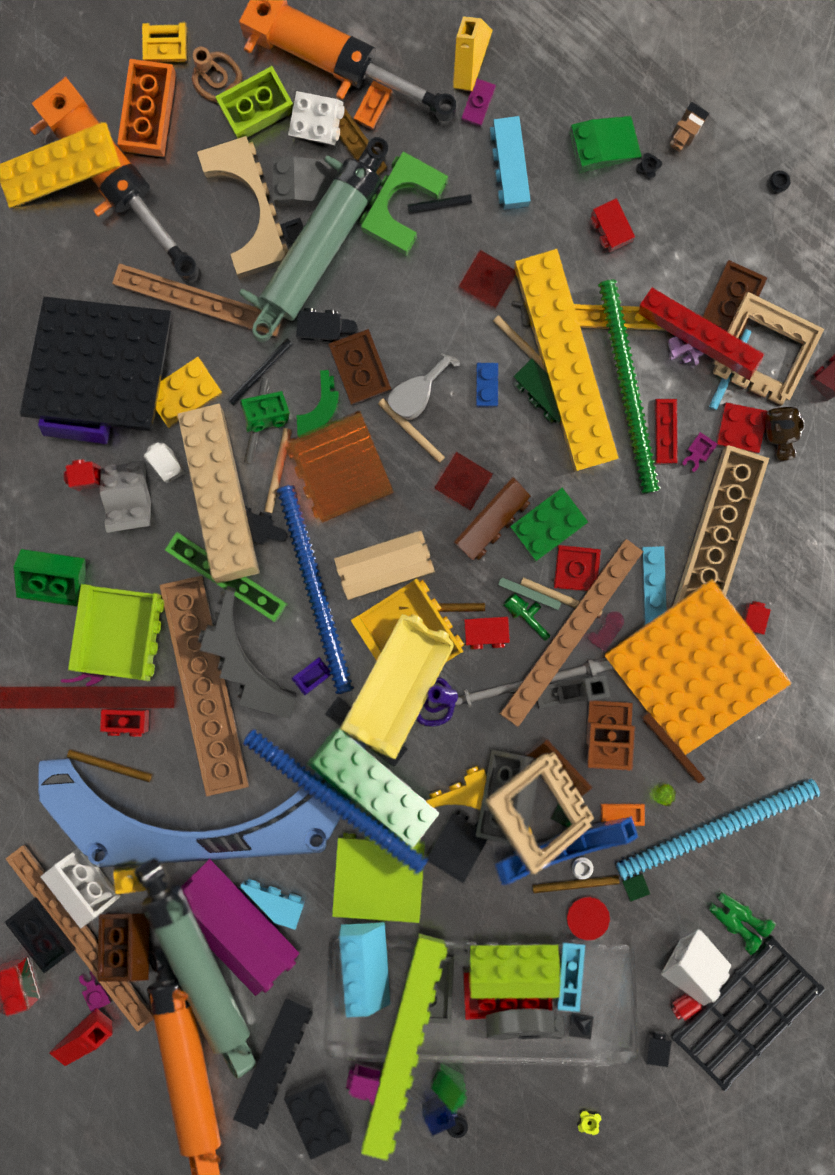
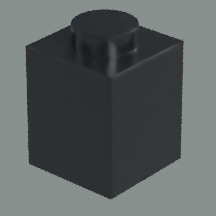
M653 1031V1033H647L643 1058L646 1064L668 1067L672 1041L665 1032Z

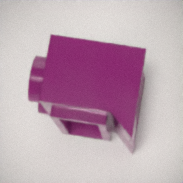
M355 1063L354 1070H349L345 1089H349V1094H352V1097L366 1101L369 1099L371 1104L374 1105L381 1070Z

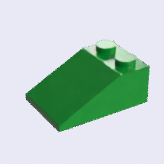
M632 116L592 119L572 124L570 127L569 135L579 174L642 158Z

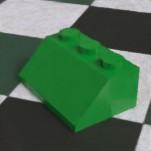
M21 549L13 566L16 598L78 607L81 584H84L86 576L85 558Z

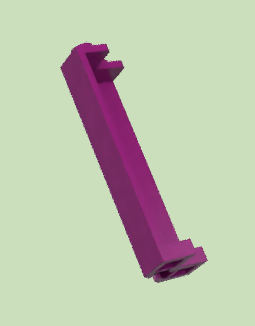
M211 859L181 885L209 948L255 996L262 991L266 993L274 985L273 981L284 970L288 972L296 964L295 958L300 953Z

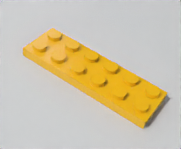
M107 123L97 124L1 163L0 183L9 208L17 207L119 167L120 163Z

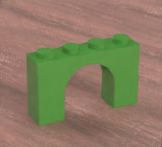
M403 151L400 157H395L391 168H393L391 174H386L381 183V187H383L379 194L376 193L370 203L372 208L369 213H364L360 224H362L361 229L363 233L407 256L417 239V232L391 217L387 208L391 196L400 189L414 188L437 200L448 183V176Z

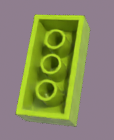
M558 945L470 946L471 998H560Z

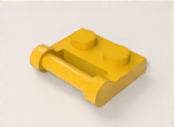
M179 22V25H150V23H143V61L187 62L186 22ZM151 34H179L177 38H150Z

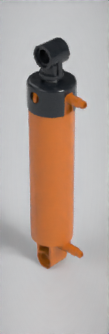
M155 949L149 952V961L153 971L158 974L156 976L157 982L147 988L151 1013L154 1018L181 1156L189 1158L192 1175H220L218 1167L220 1159L216 1155L215 1149L220 1147L221 1140L198 1022L187 1001L188 995L183 992L163 949Z

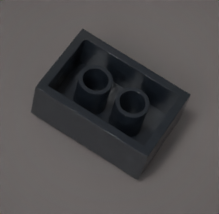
M326 1074L286 1091L284 1101L310 1160L351 1142L352 1133Z

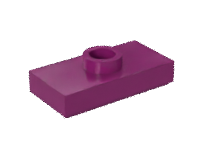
M478 78L476 79L473 91H471L464 109L462 121L482 127L496 85Z

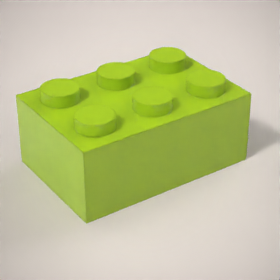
M273 66L215 96L223 115L237 139L245 136L249 137L290 115L293 111V103Z

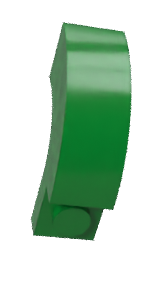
M320 370L321 399L317 407L307 414L296 415L299 439L309 438L320 433L332 422L336 415L340 394L339 391H331V389H335L334 376H330L329 370Z

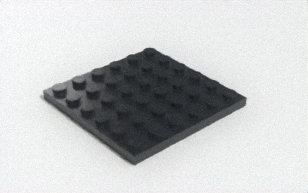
M43 296L20 409L21 417L152 431L172 312L170 310Z

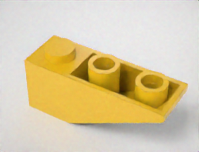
M464 16L462 18L456 36L454 89L473 91L493 31L481 18Z

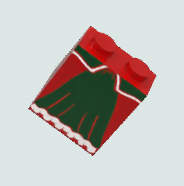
M27 956L0 964V1013L9 1016L28 1010L40 998L29 957Z

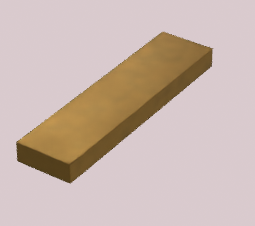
M344 107V115L340 119L338 127L340 128L339 139L352 157L358 160L369 141ZM374 148L371 149L374 154L379 155ZM384 161L376 171L378 176L388 170Z

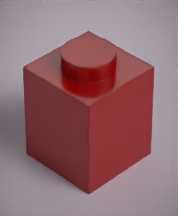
M753 601L752 604H745L742 618L753 633L765 635L771 609L765 608L766 604Z

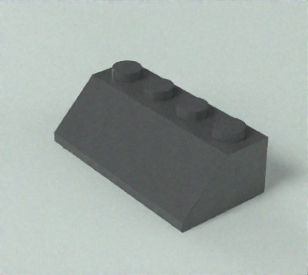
M491 750L476 832L477 837L512 845L485 801L537 758ZM539 775L510 798L512 806L523 819V823L528 831Z

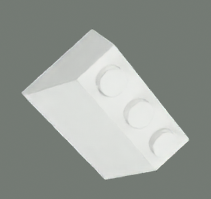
M79 848L41 876L80 929L121 897L120 894L115 893L114 886L100 868L91 863L88 856H85Z

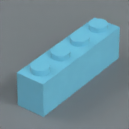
M520 117L494 119L493 127H489L490 139L495 140L496 147L492 148L493 161L498 162V169H495L496 182H500L501 190H498L499 204L503 203L504 210L529 207L531 200Z

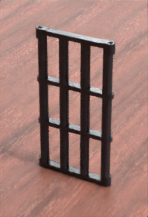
M771 935L764 941L765 944L739 970L737 969L735 974L719 990L720 996L714 1003L711 1002L704 1005L679 1031L676 1030L671 1036L672 1040L725 1092L732 1086L733 1081L757 1057L760 1058L762 1056L761 1053L788 1026L792 1025V1022L817 996L820 997L826 991L825 987L817 982ZM776 947L784 956L753 985L745 976ZM791 962L799 971L769 1001L761 991ZM807 977L815 986L784 1016L776 1007ZM743 980L751 989L723 1016L715 1006ZM758 995L766 1005L738 1031L730 1022ZM712 1011L720 1021L690 1050L682 1040ZM774 1011L782 1020L754 1047L746 1037ZM727 1026L735 1036L705 1065L697 1056ZM743 1042L751 1051L721 1081L713 1071Z

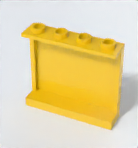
M418 578L414 579L406 586L351 620L376 661L402 614L410 617L412 614L423 620L422 623L428 629L436 632L442 630L449 634V639L455 645L447 661L463 652L462 647L465 644L459 635L454 636L450 629L453 626L447 616L442 618L439 613L441 607L435 598L431 600L427 592L430 590L424 580L419 582ZM399 606L408 607V609L399 610Z

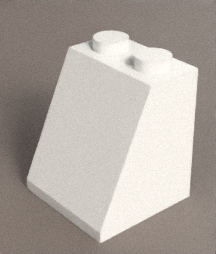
M698 929L679 940L661 975L704 1006L711 1002L714 1003L720 996L719 989L730 976L728 971L732 965L704 933Z

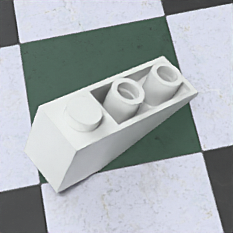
M156 443L147 449L149 452L144 454L166 483L186 473L175 452L164 443L161 445Z

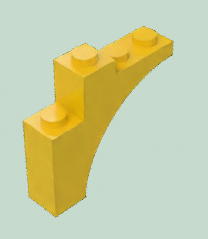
M478 766L467 769V774L463 775L465 784L457 782L449 786L450 790L441 792L440 789L429 793V798H426V802L432 808L443 805H464L481 810L487 778L484 768L479 769Z

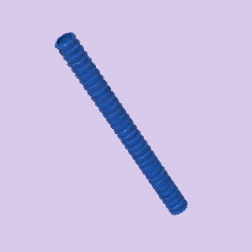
M283 486L276 490L277 494L280 495L278 499L282 502L280 503V506H283L282 513H285L284 519H287L286 526H289L288 532H291L289 537L293 539L291 543L295 546L293 550L297 553L295 555L299 560L297 564L301 566L299 571L303 573L301 577H304L303 584H306L305 590H308L307 597H310L309 603L312 604L310 608L314 611L312 615L316 617L314 622L318 624L316 628L320 631L318 633L322 638L320 642H323L322 648H325L326 651L324 655H327L326 662H329L328 668H331L329 673L333 675L331 679L335 682L333 685L337 689L335 693L338 695L354 689V686H351L352 679L349 680L350 673H347L348 666H345L347 662L343 659L345 655L341 653L343 648L339 646L341 642L337 639L339 635L335 632L337 631V628H334L335 621L331 619L333 615H330L331 608H328L329 602H326L328 597L324 595L326 591L322 588L324 584L320 581L322 579L318 574L320 570L316 568L318 563L314 561L316 557H313L314 550H311L312 544H309L310 537H307L308 531L305 530L307 526L303 524L305 519L301 517L303 513L299 510L301 506L297 503L299 502V499L296 498L297 492L293 490L295 486Z
M256 729L249 732L243 741L244 746L248 745L249 750H254L255 754H260L259 757L261 759L265 758L266 763L270 762V766H275L277 771L281 770L282 775L286 774L288 779H293V783L297 782L298 787L302 786L304 791H309L310 796L313 794L314 799H319L321 804L325 803V807H330L331 812H337V816H342L343 821L346 819L348 821L347 824H352L354 829H359V833L363 832L365 837H370V841L374 840L375 845L379 844L382 850L386 849L387 854H392L391 857L398 858V862L402 861L404 867L406 865L409 867L408 870H414L415 875L421 872L428 862L426 857L422 858V854H417L416 849H410L411 846H406L405 841L401 842L399 840L400 837H394V833L390 834L388 828L384 829L382 824H377V820H372V816L368 817L365 811L361 812L360 807L356 808V804L349 803L350 800H345L344 795L340 796L338 791H333L332 786L328 787V783H323L321 778L317 779L316 774L312 775V771H307L305 766L301 767L300 762L296 763L294 758H289V754L285 755L284 750H279L277 745L273 746V742H268V738H263L261 733L257 734Z

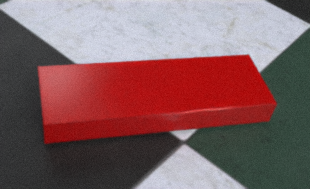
M655 399V464H677V399Z

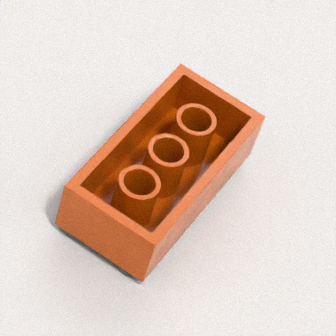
M136 59L129 60L117 142L122 152L164 157L176 80V71L172 64Z

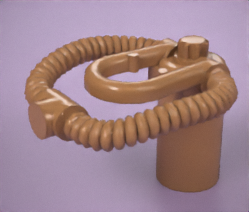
M197 47L193 52L195 65L192 74L193 85L202 97L217 102L215 96L203 90L199 84V74L213 88H222L228 81V75L225 69L214 62L213 59H224L230 64L236 74L235 81L225 89L226 91L241 83L242 71H240L241 69L229 55L223 52L220 53V51L209 53L205 47ZM212 66L216 68V71H220L223 74L224 78L221 83H214L210 76L206 75Z

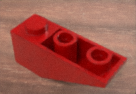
M96 1008L61 1040L49 1054L61 1064L67 1066L96 1050L113 1034L112 1020Z

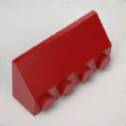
M471 972L463 973L466 1020L486 1019V1015L507 1010L542 1009L552 1011L553 998H471Z

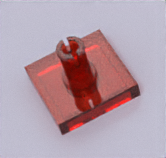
M480 250L458 288L496 309L514 279L516 272L515 269Z
M456 452L434 489L471 511L493 474Z

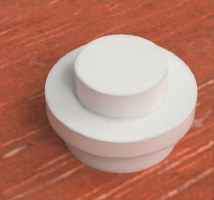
M585 857L577 858L572 863V873L578 879H587L593 873V864Z

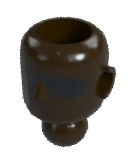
M780 407L769 410L765 415V433L767 434L768 441L771 444L777 445L776 458L779 461L795 459L797 453L793 443L801 439L802 431L805 427L800 411L795 407Z

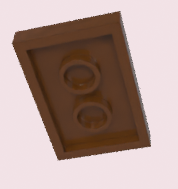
M728 260L702 317L728 331L745 293L750 292L759 297L768 277ZM747 318L745 325L739 335V338L741 337L749 318Z
M369 329L328 344L351 405L391 391Z

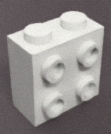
M296 91L288 135L335 146V142L338 141L340 136L339 122L344 115L343 102L334 98Z

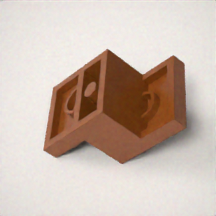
M597 700L588 702L586 743L589 745L588 768L632 770L635 726L631 725L633 703Z

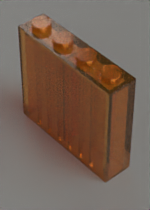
M360 410L287 440L289 446L285 448L290 459H295L297 466L294 469L298 479L303 478L306 485L302 487L307 499H312L314 506L311 507L316 519L320 517L322 523L394 493Z

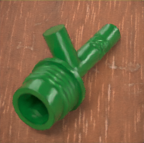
M513 593L504 601L503 605L512 615V618L520 616L544 641L549 639L551 635L533 618L541 608L539 603L534 602L526 610L529 603L525 602L516 593Z

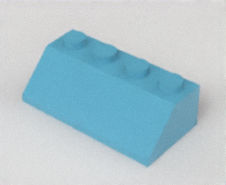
M385 922L341 925L340 948L346 1017L369 1016L391 1004Z

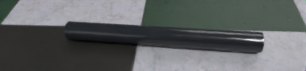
M287 338L227 400L234 405L293 343Z

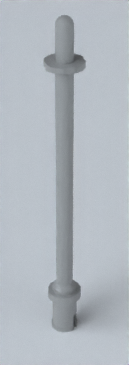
M607 658L594 661L589 659L583 666L557 672L551 682L583 674L596 676V673L614 670ZM523 681L471 694L466 689L464 690L465 695L458 697L455 706L467 704L468 708H471V702L515 692Z

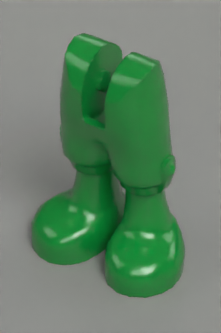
M721 892L717 899L725 907L727 906L730 911L726 913L714 903L708 910L727 927L728 932L738 933L744 939L745 950L748 954H754L760 947L762 939L743 926L741 922L748 923L763 938H766L773 931L776 923L771 919L760 920L754 917L749 906H744Z

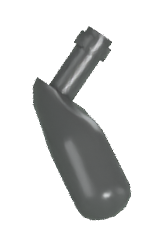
M512 301V306H517L521 309L522 325L529 327L531 323L525 302Z

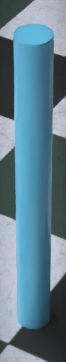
M744 329L739 339L747 343L751 331ZM730 373L727 380L721 378L709 408L713 410L718 409L732 373Z

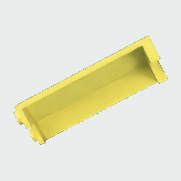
M404 614L401 615L341 727V730L358 742L362 741L371 746V749L393 759L399 753L428 697L429 689L434 686L455 645L449 639L448 633L442 630L436 632L428 629L422 623L423 620L413 614L411 617Z

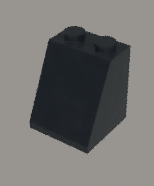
M452 810L425 856L429 863L464 884L488 839L476 836L478 821L474 824L468 820L470 816L460 810L456 813Z

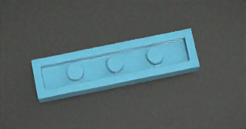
M664 546L642 547L644 626L667 611Z

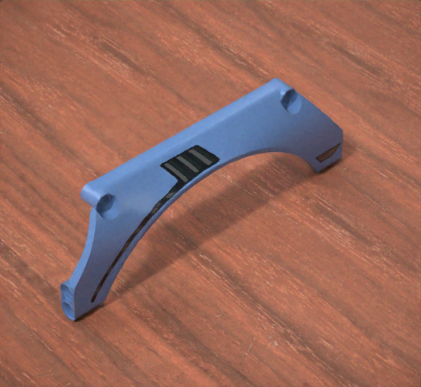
M354 740L363 749H365L364 743H362L361 741L358 742L357 740ZM70 759L42 760L39 762L38 790L40 802L81 852L88 856L89 861L100 868L142 865L152 858H156L160 864L208 861L209 859L222 860L321 853L326 849L327 840L342 817L337 816L335 811L331 812L330 807L326 808L325 803L321 804L319 799H314V795L310 796L309 791H304L302 787L277 808L241 825L206 832L166 830L143 824L110 807L85 784ZM316 772L314 773V774L317 775V779H320V778H321L323 783H325V782L328 783L326 780H324V779H323L320 775H318ZM314 837L322 838L320 846L313 847L311 845ZM104 851L103 860L97 862L95 860L96 854Z

